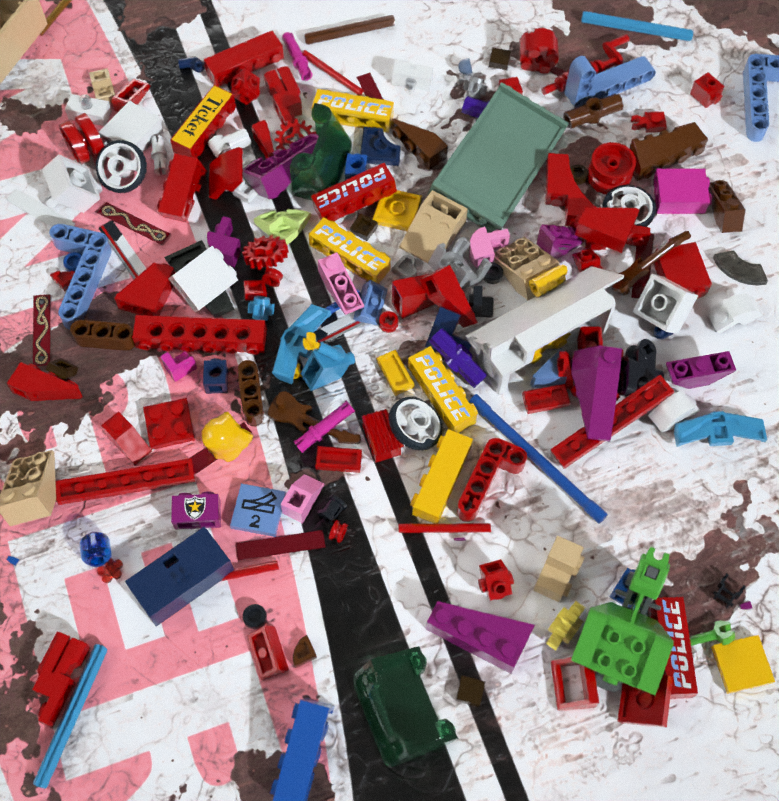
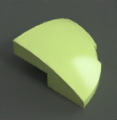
M287 209V212L281 211L278 213L274 210L255 217L254 223L269 236L273 235V238L280 236L281 240L285 239L288 245L304 229L311 218V213L297 209Z

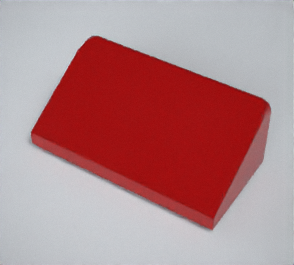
M265 625L247 635L261 680L289 671L275 626Z

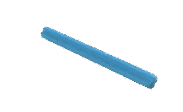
M588 11L583 12L581 19L582 23L691 41L693 38V30Z
M95 644L33 781V784L37 787L46 789L107 653V648L103 645Z

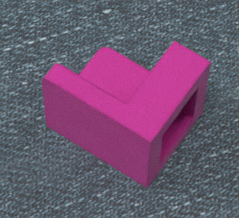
M168 352L160 356L165 369L175 382L197 369L194 358L192 356L189 357L187 352H183L174 358Z

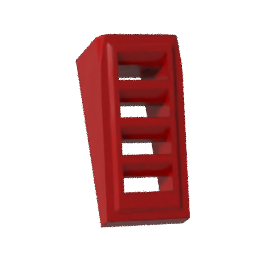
M133 78L112 98L113 110L119 112L129 101L136 105L139 104L150 89V84Z
M266 120L253 124V138L266 159L274 156V148Z

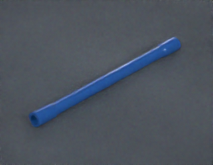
M475 394L469 400V403L475 405L477 412L482 417H485L514 445L524 449L527 457L573 498L598 524L608 516L597 503L589 499L492 410L491 406L478 394Z

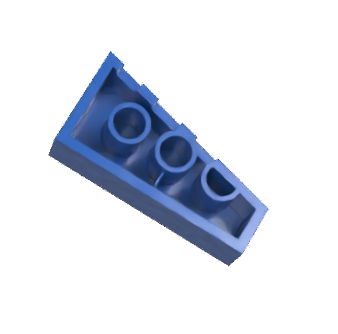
M309 698L301 699L299 704L295 703L291 716L295 721L293 728H288L284 742L288 744L286 754L282 753L277 768L281 769L279 779H274L270 794L274 795L273 801H307L315 775L313 769L317 766L321 755L322 747L320 743L324 741L329 727L327 722L328 713H333L334 705Z

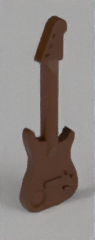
M685 231L670 238L666 244L645 260H642L641 257L638 258L629 268L618 273L624 275V278L610 287L624 296L630 293L629 289L634 283L649 273L647 268L674 247L690 239V232Z
M285 391L280 392L274 398L268 409V417L271 420L290 423L302 433L307 432L306 428L303 427L304 423L314 427L320 422V420L306 414L308 411H312L311 406L302 405L290 393ZM333 428L326 433L338 439L339 443L359 444L361 442L360 435H354L345 430L340 431Z

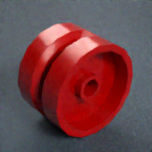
M86 113L75 117V125L68 120L59 124L64 142L78 163L84 164L90 161L89 151L93 156L97 157L101 149L104 148L97 129Z
M608 142L598 146L592 154L588 168L587 179L590 186L597 192L605 195L612 189L617 188V186H629L636 167V157L633 151L627 146L615 142Z

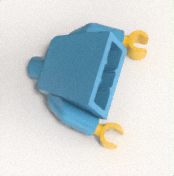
M307 332L306 338H303L304 348L306 350H317L312 351L302 371H300V364L297 363L293 379L303 377L302 380H305L311 391L340 379L348 366L355 363V356L352 352L345 353L340 345L330 346L324 342L318 343L316 342V335L313 332Z

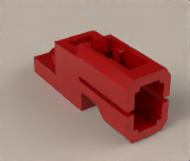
M284 66L277 68L281 79L274 69L264 74V82L270 96L273 97L274 109L281 124L287 126V120L294 123L295 117L303 114L300 97L301 91L290 68ZM292 128L286 131L287 136L292 133Z
M58 631L37 669L39 677L32 689L38 695L48 699L47 703H43L39 710L38 721L52 729L76 684L70 676L74 669L82 666L91 648L87 643L73 637L70 639V636Z

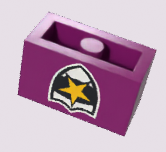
M207 491L199 495L180 493L178 496H172L171 523L174 529H201L204 526L205 528H221V500L219 494Z

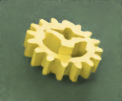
M577 601L574 602L569 610L563 607L548 628L552 635L546 644L555 651L563 641L569 644L584 622L579 617L585 607Z

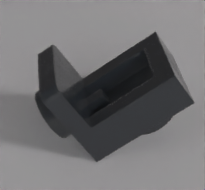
M474 286L473 294H469L468 303L472 307L475 317L492 318L494 314L493 297H482V286Z

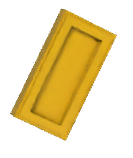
M396 349L376 357V362L395 396L415 387Z

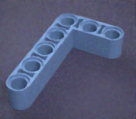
M752 54L748 57L743 70L746 136L753 142L761 141L769 127L767 81L779 82V55Z
M579 56L570 65L565 95L574 108L585 105L590 98L602 99L646 83L653 79L656 75V70L648 59L642 56L596 74L587 58Z
M55 224L49 231L55 247L61 251L77 252L82 255L58 311L63 325L70 330L71 325L75 321L84 320L112 250L107 236L103 233L65 224Z

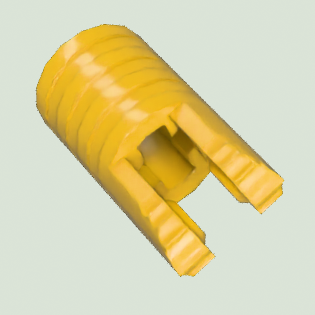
M559 265L529 280V287L536 297H540L564 283L566 280L565 275L568 272L567 266Z

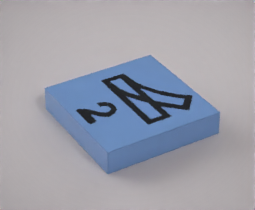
M241 483L230 524L231 529L276 537L282 514L281 502L286 496V492Z

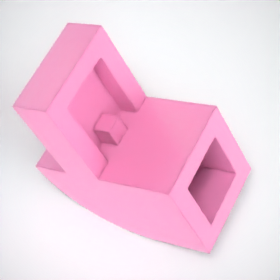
M482 227L473 233L470 240L469 259L476 268L479 267L484 258L493 263L494 250L508 245L510 238L508 229L494 230L487 233L486 227Z

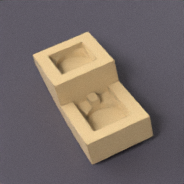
M108 68L89 72L96 99L112 103L115 92Z

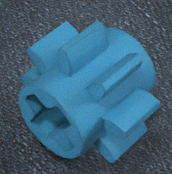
M255 296L254 301L248 303V313H253L252 319L268 320V316L274 314L275 304H270V298Z

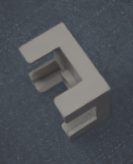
M465 237L458 238L449 252H446V245L444 243L439 244L427 263L434 271L450 265L462 289L482 282L492 265L487 258H484L479 267L476 268L464 256L470 246V242Z

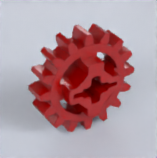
M295 118L294 123L287 120V126L280 125L282 131L276 130L275 134L279 138H275L274 142L279 143V145L275 149L284 150V146L290 148V144L293 143L291 140H293L294 136L298 140L306 137L300 132V129L307 135L317 133L310 131L312 125L305 126V120L301 124L298 123L297 118ZM292 128V133L289 136H283L287 130Z
M264 235L260 238H254V242H248V246H244V251L242 252L246 265H250L252 269L257 266L258 270H261L262 267H266V269L273 266L277 267V263H283V258H287V253H289L285 239L281 240L280 236L273 238V235H270L268 238Z

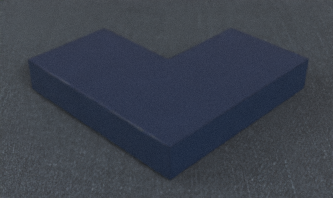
M441 306L425 347L431 346L434 351L438 352L429 340L441 328H444L458 344H462L470 351L472 346L468 340L454 335L462 314Z

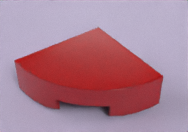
M56 271L50 274V276L66 291L75 272Z

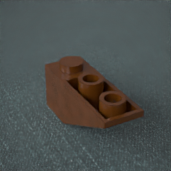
M395 118L392 119L391 133L393 137L397 140L399 139L404 144L405 149L411 152L421 165L430 170L447 159L448 145L436 133Z
M716 180L715 182H710L708 191L709 194H712L711 205L715 222L722 233L742 232L746 209L727 181Z

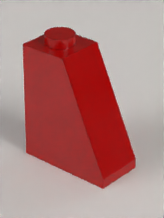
M585 207L582 215L578 214L574 222V226L577 227L575 235L622 253L640 209Z
M152 263L116 294L114 299L118 309L138 315L160 316L174 286L168 279L175 274L174 268L165 263Z
M428 274L398 279L392 282V304L401 319L435 305L428 298L420 282V279Z

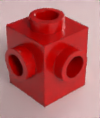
M247 69L234 76L231 83L234 98L245 105L256 100L260 94V77Z
M501 559L479 565L481 579H478L481 593H486L490 601L494 599L500 600L505 596L513 594L511 585L514 584L512 573L510 570L508 571Z

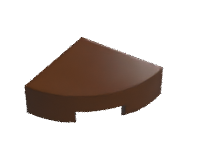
M308 635L302 637L294 649L293 663L295 668L317 658Z

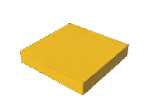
M397 190L391 196L378 201L373 220L377 221L378 225L408 231L419 210L422 196Z
M759 635L733 640L727 645L720 643L711 647L727 694L775 683Z

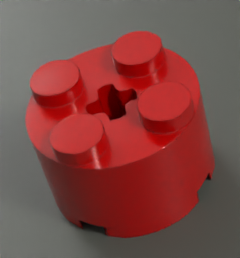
M535 28L534 32L528 34L527 31L521 36L519 41L521 68L523 70L540 72L541 74L549 73L559 60L558 38H556L555 33L547 28Z

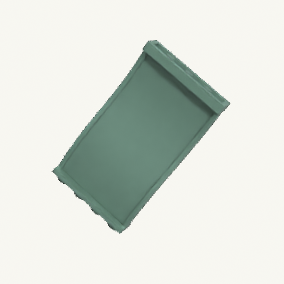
M501 82L477 121L432 183L428 195L433 190L468 208L467 219L480 227H486L488 232L502 230L547 160L548 153L552 152L569 123Z

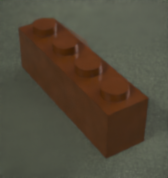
M692 122L675 127L672 132L663 130L655 137L649 134L644 137V140L632 139L629 149L633 151L636 157L634 178L637 181L643 178H650L656 172V169H668L676 163H683L689 157L700 155L705 150L708 138L699 126Z

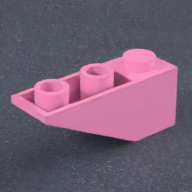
M338 253L318 260V272L327 290L344 315L363 308L364 304Z

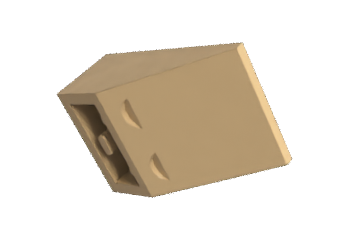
M432 190L420 206L399 248L428 263L439 244L444 243L446 245L445 249H448L466 223L468 208Z
M526 237L517 239L515 242L494 252V262L503 268L504 276L516 292L526 300L536 297L529 287V280L560 265L558 260Z
M54 451L38 452L32 456L17 458L12 462L0 494V514L9 526L51 516L56 502Z

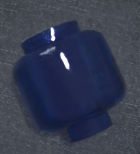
M91 532L81 538L79 543L81 560L91 567H100L110 560L112 556L110 539L106 534Z

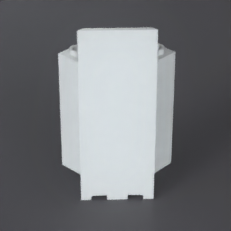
M591 266L542 296L529 300L466 335V339L476 351L475 361L488 374L486 378L497 394L501 395L506 392L510 374L531 363L536 350L589 321L592 326H600L602 328V337L605 336L616 306L614 297L607 293L605 289L622 280L624 275Z

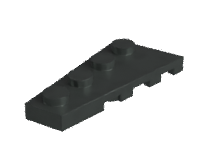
M201 240L164 258L174 268L175 272H178L207 249ZM226 290L205 305L215 318L235 310Z

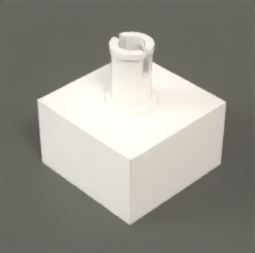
M58 154L42 169L51 193L44 200L50 208H55L60 203L84 213L100 200L89 167Z
M652 274L632 312L666 332L678 334L698 295L663 276Z

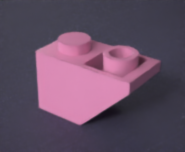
M305 474L291 485L281 502L282 513L303 523L323 489L324 483Z

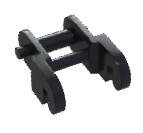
M727 573L717 585L719 590L713 592L715 595L713 599L718 598L727 604L725 608L732 607L734 605L732 603L734 598L737 600L746 588L743 585L735 593L725 588L724 582L729 576ZM722 590L732 596L731 599H727L720 592Z

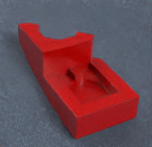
M559 351L557 358L558 377H567L565 385L567 389H571L573 387L571 375L572 360L566 351Z

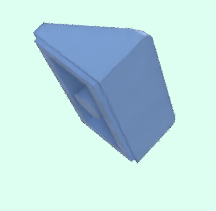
M372 280L366 282L362 286L360 293L364 307L355 311L353 320L378 325L388 289Z

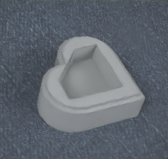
M411 255L402 256L391 268V272L401 279L417 276L415 258Z

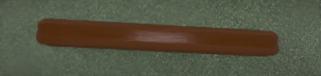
M387 15L305 33L304 39L305 43L309 45L395 26L396 21L394 15Z

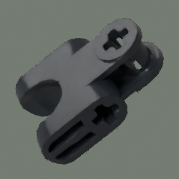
M649 339L639 341L637 346L632 345L628 347L625 356L621 358L617 390L620 396L627 397L636 391L637 386L641 388L658 375L664 378V372L656 368L657 351L655 345Z

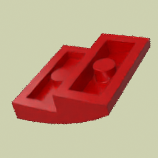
M243 148L231 149L218 156L209 164V198L217 200L225 190L233 192L242 183Z

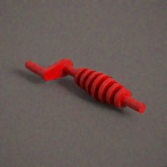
M627 34L603 43V49L609 60L589 62L596 71V74L612 66L616 67L623 64V58L615 47L629 42ZM569 70L556 77L554 83L542 87V94L546 95L556 90L564 92Z

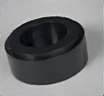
M492 263L483 280L488 284L499 283L503 277V268L497 263Z
M258 604L249 605L243 612L245 625L253 630L263 627L267 621L265 609Z

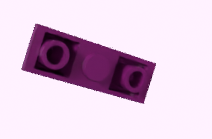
M542 224L536 244L553 258L559 259L580 246L584 241L581 237L575 235L576 228Z
M730 351L666 362L672 384L686 389L708 386L736 371Z

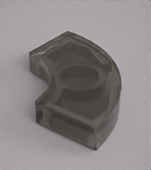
M734 250L714 254L713 256L719 269L737 282L754 286L766 285L768 282L761 264H752L738 257Z

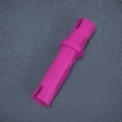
M285 32L282 35V40L293 60V66L298 70L301 79L308 81L313 76L308 66V60L303 56L293 33Z
M346 400L314 427L311 425L305 434L294 441L295 445L303 453L316 441L320 442L326 433L354 413L355 410Z

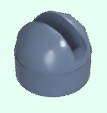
M470 58L460 61L458 64L460 73L464 75L473 73Z

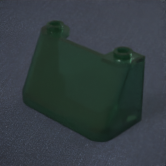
M314 103L311 117L315 121V132L319 135L313 153H298L294 156L290 165L293 196L312 200V195L340 183L346 167L347 153L350 154L352 150L350 137L331 109L318 103Z
M420 646L370 659L355 673L353 678L356 693L382 759L388 767L402 764L458 739L452 722L446 718L438 720L420 677L427 665L426 657L422 654Z

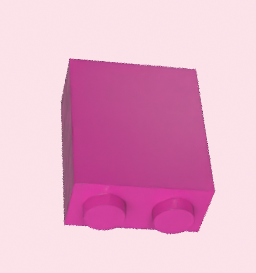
M656 169L653 178L656 213L705 214L708 206L712 204V194H709L708 191L710 180L709 177H706V170Z

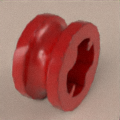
M269 268L265 270L262 280H265V283L269 286L278 287L280 280L283 279V274L275 268Z
M392 311L382 313L379 318L380 329L386 333L394 332L398 328V316ZM385 320L392 321V324L385 323Z
M336 520L330 531L329 539H336L337 543H341L348 524L344 523L342 525L339 520Z

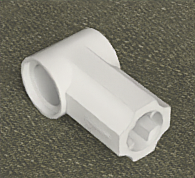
M242 128L225 137L222 135L212 137L208 142V146L217 158L231 149L237 147L244 148L250 145L251 139L245 128Z

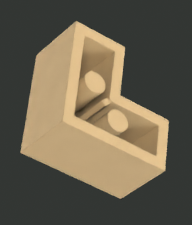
M557 535L533 591L557 602H560L562 596L567 597L572 587V584L568 583L571 575L576 577L585 558L581 555L584 547Z

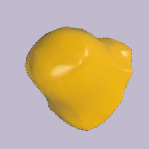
M224 412L218 417L211 419L202 429L203 444L216 459H222L226 462L235 460L253 439V434L241 428L240 424L235 421L229 412Z

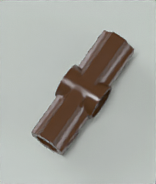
M615 93L602 99L590 98L585 105L564 112V121L569 123L567 128L572 129L585 123L596 124L602 117L623 110L622 97L620 94Z

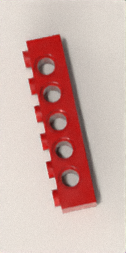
M136 315L132 338L136 348L141 350L161 349L163 351L183 350L185 352L197 350L207 353L222 351L230 354L247 352L248 354L255 355L265 353L267 329L265 320ZM221 335H224V336H225L224 338H221V339L218 338V337L221 336ZM242 336L247 337L246 339H239Z

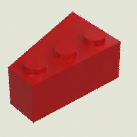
M175 153L173 159L169 162V175L164 180V192L162 198L158 201L157 209L164 218L187 223L195 200H193L195 191H200L201 185L198 183L201 176H206L207 170L198 158Z

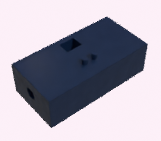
M204 526L124 582L157 627L222 581L226 575L234 571L230 559Z

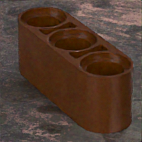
M77 320L70 327V332L76 344L81 347L123 351L131 350L135 347L132 338L133 330L130 325L125 323Z
M245 360L238 366L242 410L246 423L250 426H258L264 421L260 378L256 363L251 360ZM246 372H253V373H252L251 375H249V376H248V375H244ZM250 391L256 392L253 395H247ZM251 411H258L255 415H249Z

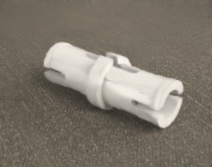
M155 135L151 138L153 149L151 158L154 160V172L160 175V168H162V175L167 173V152L164 150V138L158 135L159 142H157Z

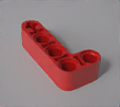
M492 438L487 442L459 499L457 516L460 520L471 522L477 517L499 468L512 474H519L523 471L527 460V453L524 449L500 438ZM497 449L500 453L493 454L490 450ZM518 458L521 462L514 463L511 459ZM481 468H489L492 472L484 473ZM478 486L483 491L474 492L472 490V487ZM470 500L472 502V507L468 511H466L464 509L467 508Z

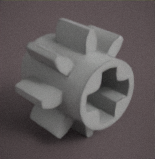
M470 76L469 81H464L463 90H467L466 96L480 99L481 94H486L488 86L483 85L484 79Z

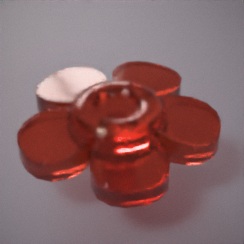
M108 557L104 560L105 566H99L97 569V574L102 576V581L110 583L113 578L118 580L122 576L120 569L123 567V562L120 559L114 561L113 558Z

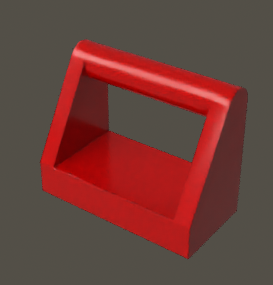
M572 657L550 661L557 711L596 708L599 704L594 670L571 661ZM579 665L584 700L566 703L561 666Z

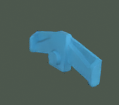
M311 304L284 331L280 338L281 342L272 371L277 379L289 384L293 383L299 356L308 358L312 350L304 348L303 338H306L307 332L314 333L332 315L330 310Z
M715 411L676 423L674 427L676 447L704 438H708L709 446H727L733 444V436L759 440L761 442L767 441L763 419L725 413L724 411Z

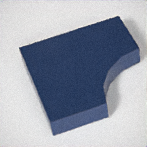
M363 127L360 154L367 155V164L380 165L385 163L389 166H399L401 146L388 141L384 135L383 128Z

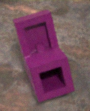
M223 216L220 224L217 223L215 232H207V242L209 247L213 246L214 249L217 248L222 253L223 260L227 265L235 267L242 251L240 239L230 237L233 231L231 218Z

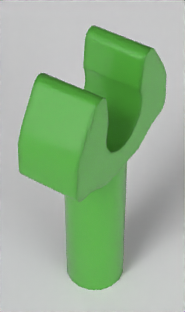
M716 621L712 631L690 636V643L693 646L718 640L722 645H727L735 640V631H730V622Z

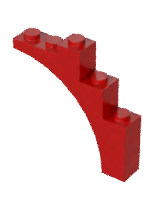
M548 153L545 205L565 206V226L577 228L574 226L577 215H582L585 207L596 206L587 199L576 184L570 169L569 154ZM634 225L626 244L647 246L651 235V228ZM585 239V249L591 248L595 251L606 250V247Z

